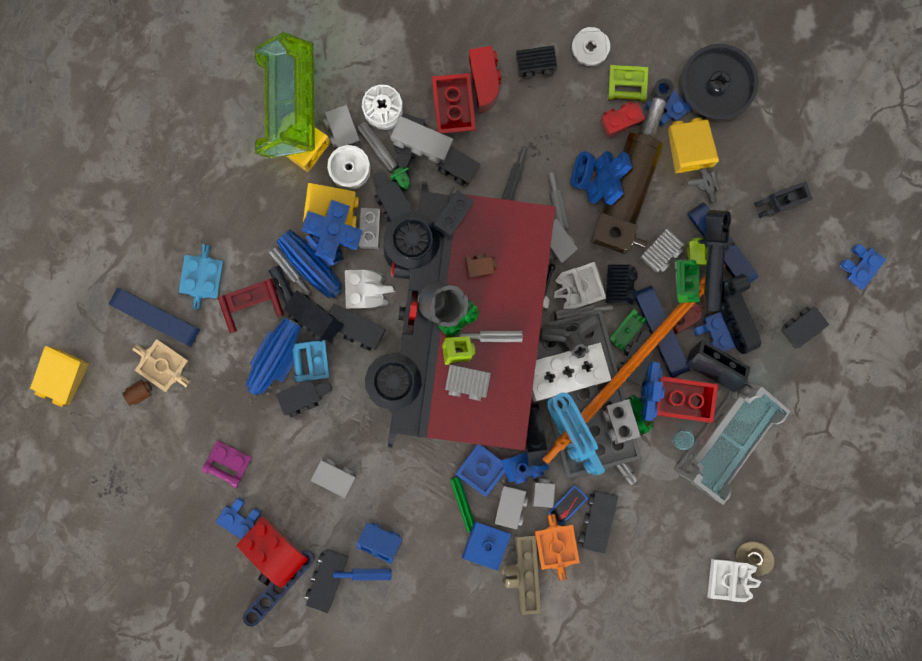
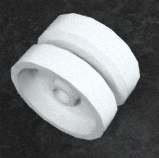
M341 146L333 151L328 159L327 168L329 175L335 185L341 189L350 191L360 189L370 178L371 167L368 156L362 149L356 146ZM348 165H352L351 170H346Z

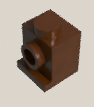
M486 254L474 256V260H471L470 256L465 258L468 279L493 275L494 269H497L495 257H486Z

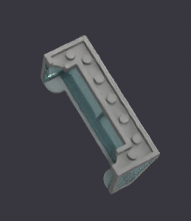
M748 380L736 392H729L714 413L713 423L708 422L674 470L711 498L724 505L731 496L730 482L771 425L783 423L791 411L762 386Z

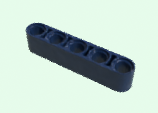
M702 202L688 212L687 215L705 239V218L710 208ZM736 244L725 249L724 265L732 278L744 274L749 278L750 283L758 278L756 271Z
M650 285L637 291L635 300L642 316L646 319V325L652 335L667 316L654 288ZM671 329L656 347L671 378H675L690 371V368L686 365L687 360Z
M118 287L109 302V305L190 347H192L200 332L198 328Z
M307 549L301 551L303 554L309 555L310 562L302 565L297 571V577L291 578L286 583L283 592H276L274 589L275 584L272 582L245 611L243 622L247 626H256L313 564L315 557L312 551ZM262 598H268L271 605L264 607L261 604ZM248 613H256L257 621H250Z

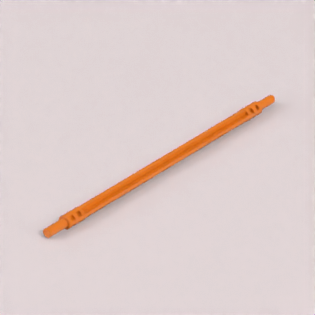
M705 275L699 281L700 297L704 294ZM695 302L680 303L583 410L581 415L586 424ZM566 430L554 442L555 445L548 454L542 458L547 464L560 450L563 451L571 442Z

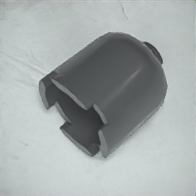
M435 282L428 284L419 294L418 307L422 315L441 326L451 327L457 325L458 321L461 320L463 315L466 316L468 311V298L457 286Z

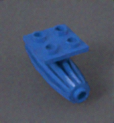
M291 229L285 232L276 242L288 261L313 287L327 298L331 296L333 298L337 297L342 292L340 288L343 285L330 266L344 260L340 249L337 248L334 260L330 261L314 255L319 240L318 236L309 234L306 236L308 240L306 242Z
M284 317L273 332L268 331L250 362L252 369L246 382V386H248L247 391L257 396L258 393L263 394L275 379L284 383L294 365L293 348L301 329L299 325Z

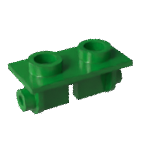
M400 167L394 170L393 175H391V180L397 182L402 191H407L410 188L408 167L405 169Z
M471 300L468 301L469 306L466 316L463 315L457 325L451 327L437 325L447 338L458 335L463 327L473 323L480 315L477 306Z
M635 395L629 397L639 433L643 435L654 428L653 421L641 420L642 415L640 411L643 410V404L639 397Z

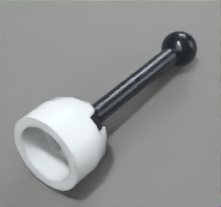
M554 264L548 266L549 273L546 280L543 310H548L550 301L546 293L552 273L556 269Z

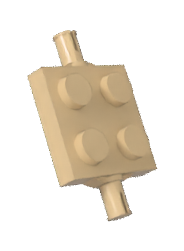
M158 339L147 350L138 344L135 345L136 348H133V351L142 357L134 371L164 392H168L177 381L185 387L190 384L191 381L182 376L183 369L189 362L186 358Z

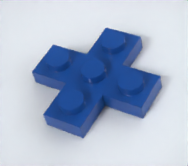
M605 151L595 161L598 176L586 187L589 202L596 204L604 196L605 203L612 205L624 194L620 179L632 168L629 154L623 151L615 159H613L612 153Z
M331 200L326 217L307 211L301 231L319 237L314 255L333 261L339 244L355 250L358 248L363 230L345 224L350 206Z
M649 362L647 380L642 383L640 401H644L641 420L653 421V418L657 416L658 408L655 406V403L660 402V398L664 396L663 382H658V379L662 377L661 363Z

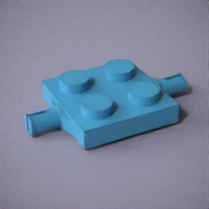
M202 244L201 255L184 256L179 293L189 294L194 297L192 309L200 310L201 299L203 298L217 299L223 261L208 257L210 245Z

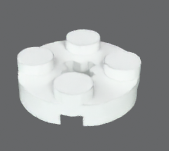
M595 27L582 29L572 42L573 56L579 64L585 66L599 65L605 61L610 51L609 38L600 29ZM589 42H592V45H596L593 51L586 49Z

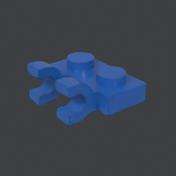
M659 86L660 93H668V89L665 86ZM675 90L671 94L668 103L665 104L664 110L666 113L662 115L659 125L662 127L670 119L676 122L691 110ZM652 100L644 107L647 111H650L649 108Z
M855 244L850 251L859 256L861 260L855 266L849 259H844L839 266L850 273L847 279L863 290L886 259L873 248L866 250L861 244Z
M721 312L704 318L705 324L693 329L695 336L709 332L712 339L710 344L723 352L736 347Z
M239 497L235 500L232 508L225 506L216 523L242 539L255 525V521L262 511L255 507L248 518L244 517L238 512L246 501Z

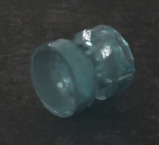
M678 431L673 436V444L678 449L688 450L694 445V436L688 431Z

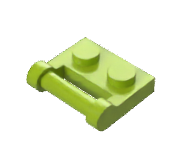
M610 65L608 100L616 98L646 102L648 67ZM615 86L641 87V92L615 91Z

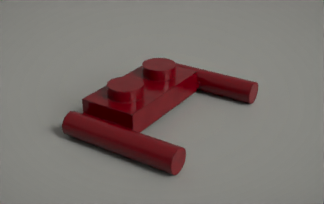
M272 278L217 297L230 334L237 332L231 313L269 301L270 299L276 316L284 315Z

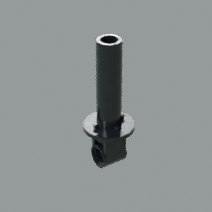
M709 210L705 218V239L698 240L699 244H705V247H707L703 310L721 311L725 249H728V246H735V242L729 241L730 212Z

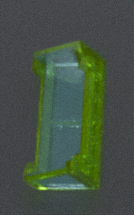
M282 32L255 47L256 63L264 68L265 138L261 137L256 140L255 154L267 158H277L315 150L313 43Z

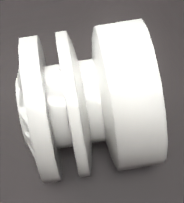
M388 85L371 87L362 99V109L366 121L371 127L378 130L394 128L399 117L403 115V104L400 94ZM385 102L386 108L382 107L379 109V103L384 104Z

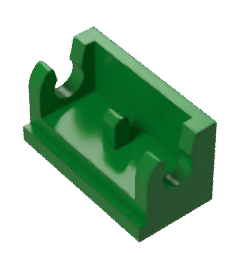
M676 260L678 303L700 302L699 265H696L695 260Z
M635 309L631 310L609 337L610 343L623 352L627 344L631 342L644 326L646 319L639 316Z

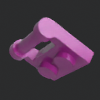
M217 440L202 468V472L210 473L230 483L232 487L237 488L252 457ZM216 461L236 471V476L234 477L212 466L213 462Z

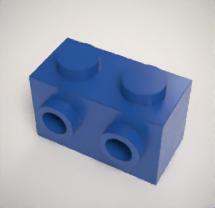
M526 452L502 460L508 482L516 481V484L527 481L526 477L531 475L533 478L544 475L543 471L550 469L548 464L529 467Z
M367 523L357 542V549L392 564L402 544V538L394 531L387 532L376 523Z

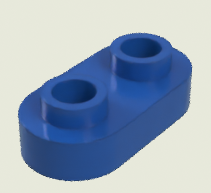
M583 151L577 156L571 176V185L574 188L583 190L589 185L595 165L593 154Z

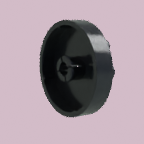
M712 44L695 52L684 66L680 77V92L683 101L696 116L711 122H725L741 115L751 105L758 90V74L752 60L742 50L727 44ZM714 80H721L723 82V86L719 88V86L715 84Z

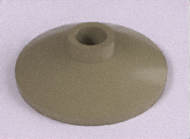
M745 542L736 552L737 562L748 563L757 567L756 572L751 575H765L774 567L775 557L772 550L761 542Z

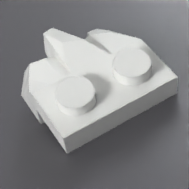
M596 262L562 272L555 280L557 283L562 284L563 287L554 292V298L567 299L564 303V309H575L606 299V292Z
M345 270L346 309H379L389 306V302L384 299V296L395 291L393 286L383 285V281L388 276L376 270Z
M711 559L707 597L736 602H746L752 599L753 594L749 591V588H757L761 581L751 577V574L756 572L757 567L748 563Z

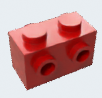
M630 101L621 105V109L617 111L611 109L604 112L600 122L607 138L642 124L645 118L638 102L632 104Z

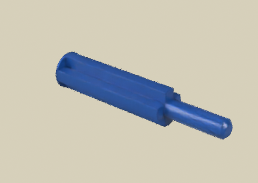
M352 569V572H334L333 577L352 578V581L391 580L392 572L391 569Z

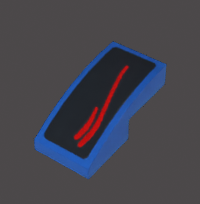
M573 485L548 513L551 516L556 514V521L562 526L589 498Z

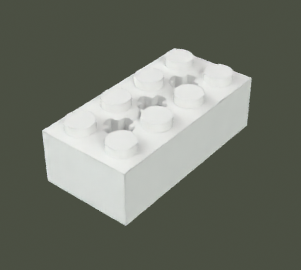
M601 343L588 346L589 352L583 358L578 359L568 351L536 360L532 390L533 402L554 397L559 393H569L611 381ZM584 363H586V365H589V372H587L586 369L582 370V366L584 365ZM565 368L571 371L570 377L563 374ZM546 373L552 375L551 383H549V380L544 379V376L547 375Z

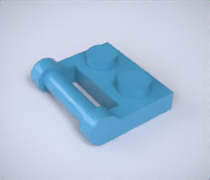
M318 340L296 342L293 348L296 374L294 375V381L302 382L329 378L325 340L322 342ZM306 348L309 374H303L300 349Z

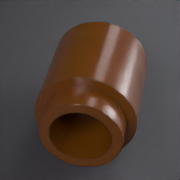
M141 379L127 387L122 395L128 405L131 406L150 397L153 389L148 381L144 382Z

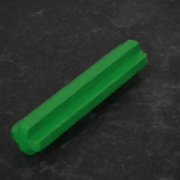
M457 476L451 478L450 482L466 530L471 532L475 521L461 479Z

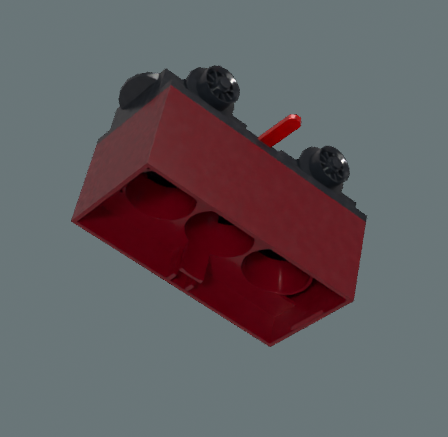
M422 181L418 211L403 213L395 217L388 224L384 234V257L391 267V276L393 277L394 274V278L409 279L406 307L400 306L398 320L404 321L400 351L398 353L385 354L375 359L368 367L365 376V388L370 399L379 407L387 409L392 413L387 448H392L397 434L525 450L556 206L464 194L473 200L474 204L452 237L449 238L433 226L455 193L450 192V195L429 192L427 182ZM486 254V257H495L497 269H494L493 275L468 279L465 262L467 256H470L471 260H474V256ZM439 282L457 286L467 296L468 301L471 300L477 306L480 315L473 323L463 327L460 333L521 330L523 332L522 343L470 340L471 343H474L475 355L472 356L469 362L449 364L491 373L486 398L481 397V401L469 399V395L461 393L460 397L448 395L449 391L445 390L449 365H445L442 345L447 337L437 326V323L430 321L422 315L418 307L419 294L428 284Z

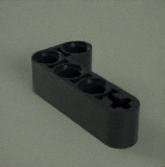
M744 274L723 281L721 314L736 349L741 354H746L761 346V338L741 294L750 289V280Z

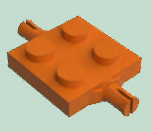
M550 514L547 515L549 527L535 531L541 569H557L559 580H566L565 568L569 565L580 563L573 524L557 525L556 514H552V518Z

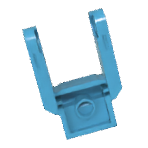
M559 393L550 398L547 402V410L560 435L566 430L571 440L567 445V452L572 460L575 459L576 462L585 460L583 465L588 474L592 473L594 476L605 472L595 452L598 449L597 443L572 397L568 393ZM562 397H565L568 400V405ZM557 400L562 403V408L558 407Z

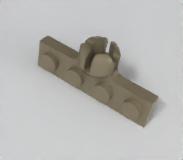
M536 536L515 537L516 563L505 565L502 569V575L505 574V576L512 577L502 578V581L506 588H518L521 615L541 613Z

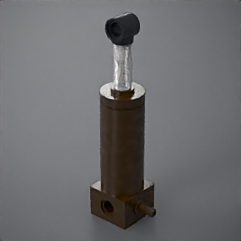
M660 79L655 84L651 97L653 100L649 108L650 111L647 113V120L644 122L641 133H629L623 152L629 154L632 168L620 179L624 194L612 205L605 203L590 240L593 244L625 255L633 245L641 248H646L647 241L636 238L638 228L636 224L663 148V143L654 138L665 104L668 103L674 91V85L669 79ZM659 86H665L668 89V93H660ZM610 230L616 231L618 237L613 238L610 235Z

